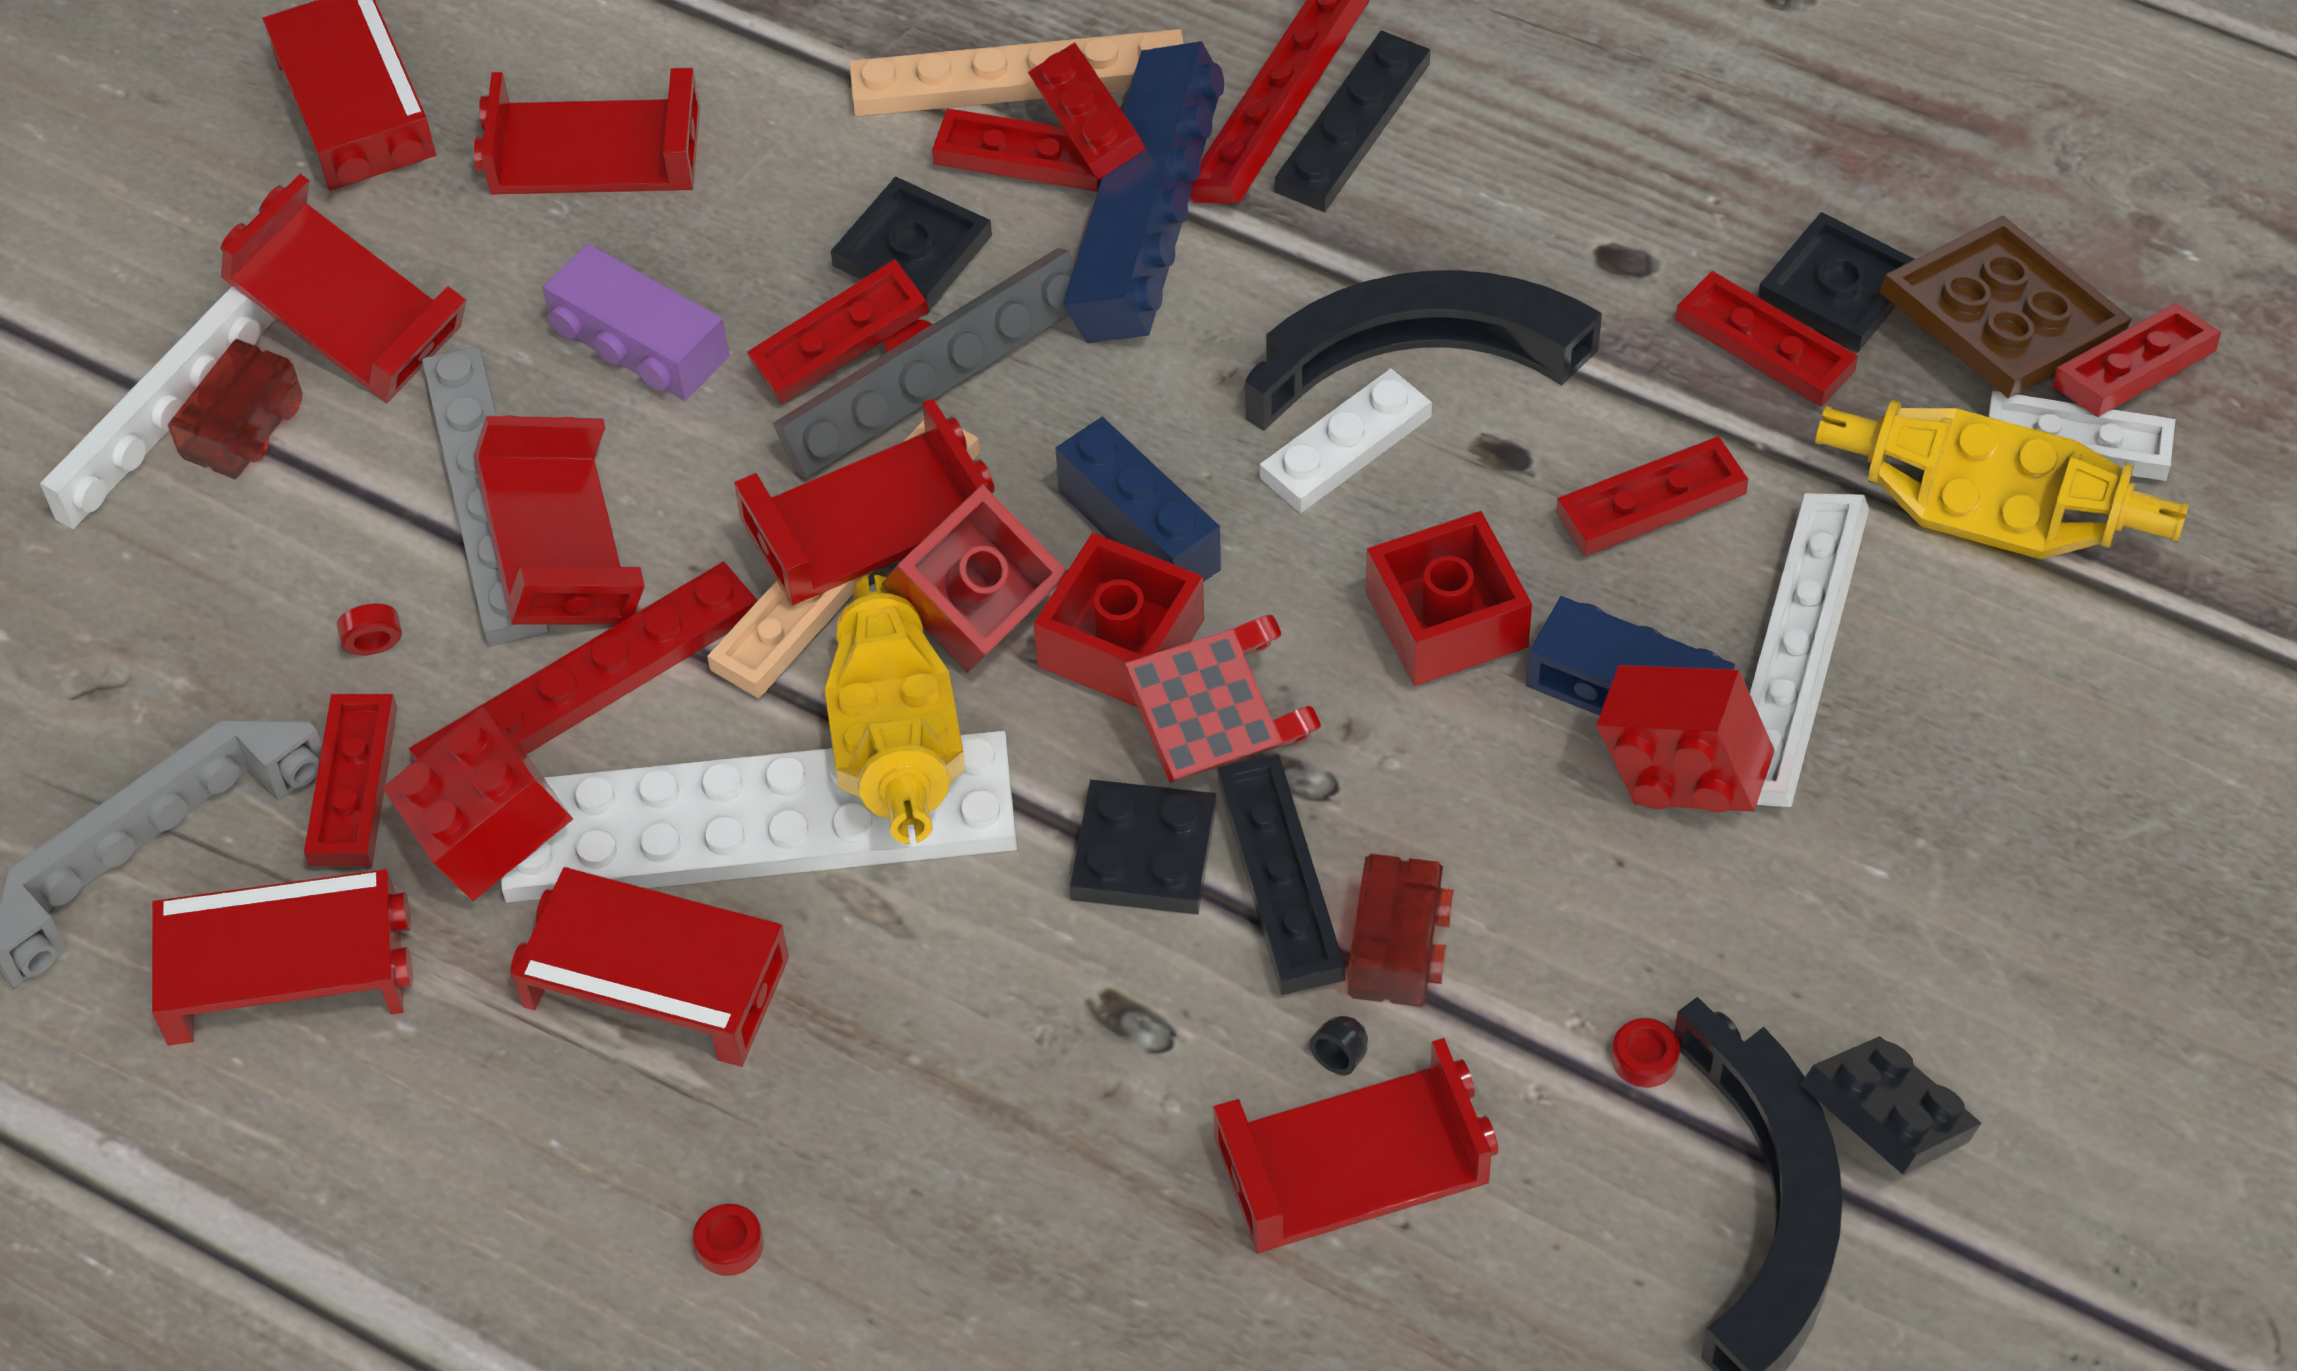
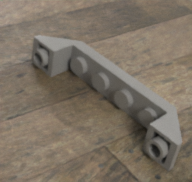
M221 720L10 867L0 901V969L6 981L15 989L30 977L45 972L58 957L68 951L48 912L57 906L71 901L82 888L109 869L125 863L133 852L163 831L177 826L188 813L215 794L228 790L239 777L249 770L278 801L294 789L310 783L317 776L322 742L317 729L310 722Z

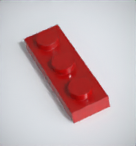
M1075 42L1060 52L1050 55L1044 62L1028 71L1037 89L1097 180L1146 150L1137 132Z
M947 108L932 147L934 165L1098 192L1102 179L1097 180L1064 128L1060 126Z
M894 259L747 351L751 364L782 405L929 312L926 299Z
M1711 271L1677 305L1675 321L1820 407L1856 371L1858 360L1856 354L1714 271Z
M2174 303L2057 367L2052 387L2099 417L2215 352L2221 331L2177 303Z
M1720 436L1558 497L1556 513L1585 557L1745 495L1749 479Z
M331 694L304 847V855L309 866L372 867L384 796V789L382 787L386 784L398 709L393 694Z

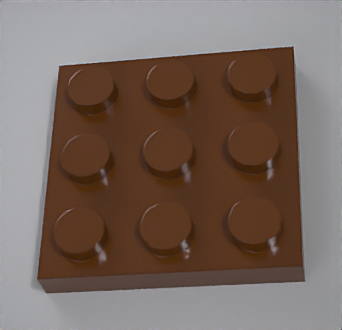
M2003 215L1886 274L1879 291L1902 310L1905 315L1914 320L2008 399L2055 374L2057 367L2125 331L2132 320L2129 315Z

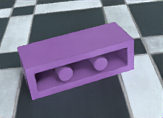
M589 243L542 287L549 313L548 320L557 333L569 340L574 338L596 350L599 356L612 365L621 364L640 375L653 389L658 391L666 390L684 401L730 356L723 318Z

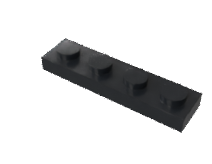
M1381 30L1275 176V193L1325 213L1430 65V49Z
M1277 754L1217 767L1219 788L1281 995L1345 981L1346 967L1280 755Z

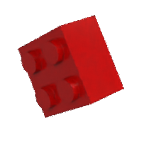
M982 484L893 569L881 585L889 593L907 599L917 609L923 628L968 673L1059 585L1067 570Z
M1482 511L1367 548L1366 594L1414 686L1529 648L1532 602Z
M1092 532L1034 622L1038 667L1137 707L1121 666L1125 662L1186 644L1193 640L1205 620L1203 576Z
M1618 665L1596 725L1634 804L1644 805L1653 809L1680 807L1705 809L1716 813L1727 810L1754 812L1775 752L1740 670Z
M483 706L382 787L433 864L472 901H475L573 820V817L521 745Z

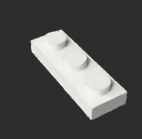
M1390 368L1260 463V479L1301 514L1431 418L1432 402Z
M1992 391L1988 417L2076 440L2124 468L2125 462L2134 464L2132 476L2162 481L2167 480L2171 466L2176 419L2114 409L2097 417L2075 403L2017 394L2008 399L2001 392Z

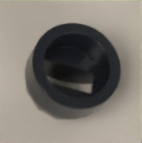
M1337 1016L1330 1018L1321 1025L1311 1037L1309 1045L1313 1056L1324 1068L1335 1074L1348 1075L1355 1070L1365 1057L1368 1050V1036L1365 1027L1355 1018Z

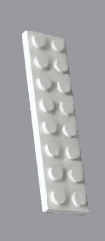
M1005 731L961 735L966 770L949 784L948 794L940 806L929 813L933 826L932 832L925 840L916 843L914 825L907 826L910 844L896 841L890 833V820L875 815L864 805L861 797L838 788L833 748L545 777L544 779L573 817V820L501 878L505 902L540 899L547 888H554L563 866L643 888H654L1017 850Z

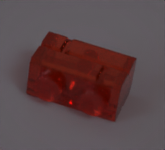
M236 338L167 424L178 454L184 460L204 468L209 466L214 472L236 480L250 462H258L264 456L269 445L270 435L283 419H291L297 413L302 401L303 392L294 365L286 357L268 350L262 352L259 347Z
M1372 853L1365 856L1348 966V995L1352 999L1375 1002L1389 1000L1392 1004L1422 1007L1427 1002L1429 983L1442 984L1446 945L1436 944L1435 938L1437 927L1450 928L1454 889L1442 888L1443 866L1438 861L1413 858L1402 861L1397 856Z

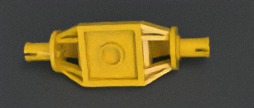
M1892 399L1885 416H1880L1879 421L1835 410L1826 405L1822 414L1823 421L1819 423L1815 444L1818 445L1824 444L1868 456L1867 463L1871 464L1868 482L1879 483L1921 527L2040 560L2098 544L2110 548L2115 531L2121 532L2123 526L2172 539L2173 542L2178 543L2189 507L2188 503L2183 502L2182 504L2134 491L2135 484L2130 483L2134 464L2125 462L2124 468L2076 440L1957 408H1901V402ZM1888 456L1924 470L1922 483L1886 462ZM2065 509L2106 514L2109 516L2107 522H2062Z
M874 575L876 591L871 592L868 576H864L854 585L853 597L855 601L846 606L837 619L836 640L838 647L824 689L838 788L861 797L864 805L875 815L889 819L890 833L900 843L910 844L907 826L914 825L916 843L925 840L932 832L933 824L929 813L940 806L948 794L949 784L966 770L950 674L923 634L922 620L917 609L907 599L889 593L881 585L886 577Z

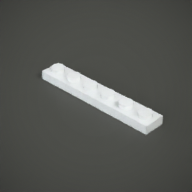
M232 286L40 483L55 520L74 530L90 512L98 509L106 495L129 471H133L141 464L145 455L168 431L173 430L180 423L183 415L205 392L210 391L217 385L221 376L244 352L249 351L256 344L259 336L276 319Z
M1804 494L1750 691L1751 698L1775 750L1757 805L1792 806L1869 513L1865 495Z

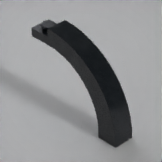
M1462 270L1419 271L1395 274L1361 282L1340 289L1310 303L1287 317L1266 334V362L1258 363L1251 370L1244 384L1246 420L1262 431H1265L1299 398L1335 372L1377 355L1417 348H1456L1493 354L1532 368L1562 386L1598 352L1602 313L1578 299L1552 288L1523 279L1493 273Z
M1696 997L1677 1012L1674 1033L1680 1043V1053L1726 1097L1751 1130L1762 1152L1770 1175L1775 1206L1774 1240L1766 1260L1753 1282L1737 1302L1707 1327L1701 1358L1713 1371H1786L1797 1357L1814 1327L1825 1299L1840 1238L1842 1189L1840 1167L1834 1139L1820 1103L1800 1085L1805 1076L1788 1052L1769 1031L1762 1027L1746 1041H1743L1739 1030L1728 1016L1719 1011L1713 1012L1702 1000Z

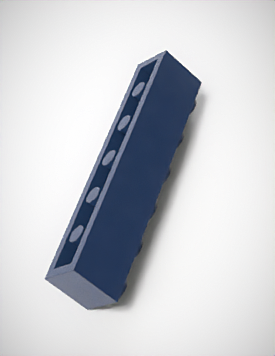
M1202 41L1141 50L1122 112L1137 132L1146 150L1102 177L1063 302V306L1087 343L1150 336L1156 311L1162 305L1163 287L1169 267L1175 260V246L1182 223L1186 221L1188 215V202L1192 191L1191 185L1193 180L1199 177L1200 160L1206 140L1212 133V119L1219 97L1224 92L1222 69L1219 64L1213 62Z

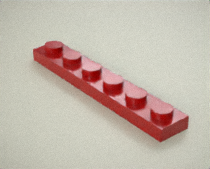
M1306 0L1200 161L1199 177L1193 180L1191 185L1190 198L1193 203H1240L1261 168L1273 153L1274 148L1288 126L1296 117L1315 84L1321 78L1333 56L1345 41L1346 36L1360 14L1368 5L1369 0Z
M723 561L409 747L412 761L414 762L481 706L500 723L528 754L728 634L758 600Z

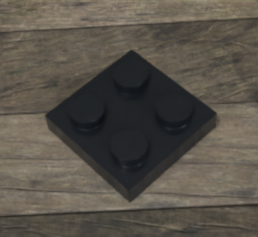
M895 176L831 250L832 265L862 280L895 259L926 299L930 310L992 236L991 220Z
M1820 212L1760 283L1758 298L1794 319L1859 352L1896 307L1879 292L1885 275L1915 259Z
M1090 779L1070 882L1071 900L1199 915L1217 808L1216 793Z
M1881 1036L1814 1064L1800 1084L1902 1175L1969 1143L1982 1124L1965 1109L1964 1102L1955 1092L1933 1082L1914 1065L1912 1057L1906 1050L1895 1043L1884 1040Z

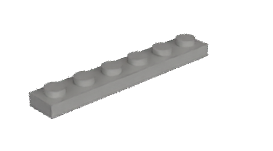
M480 345L422 358L488 647L549 633L547 625H511L473 457L485 417L497 416Z

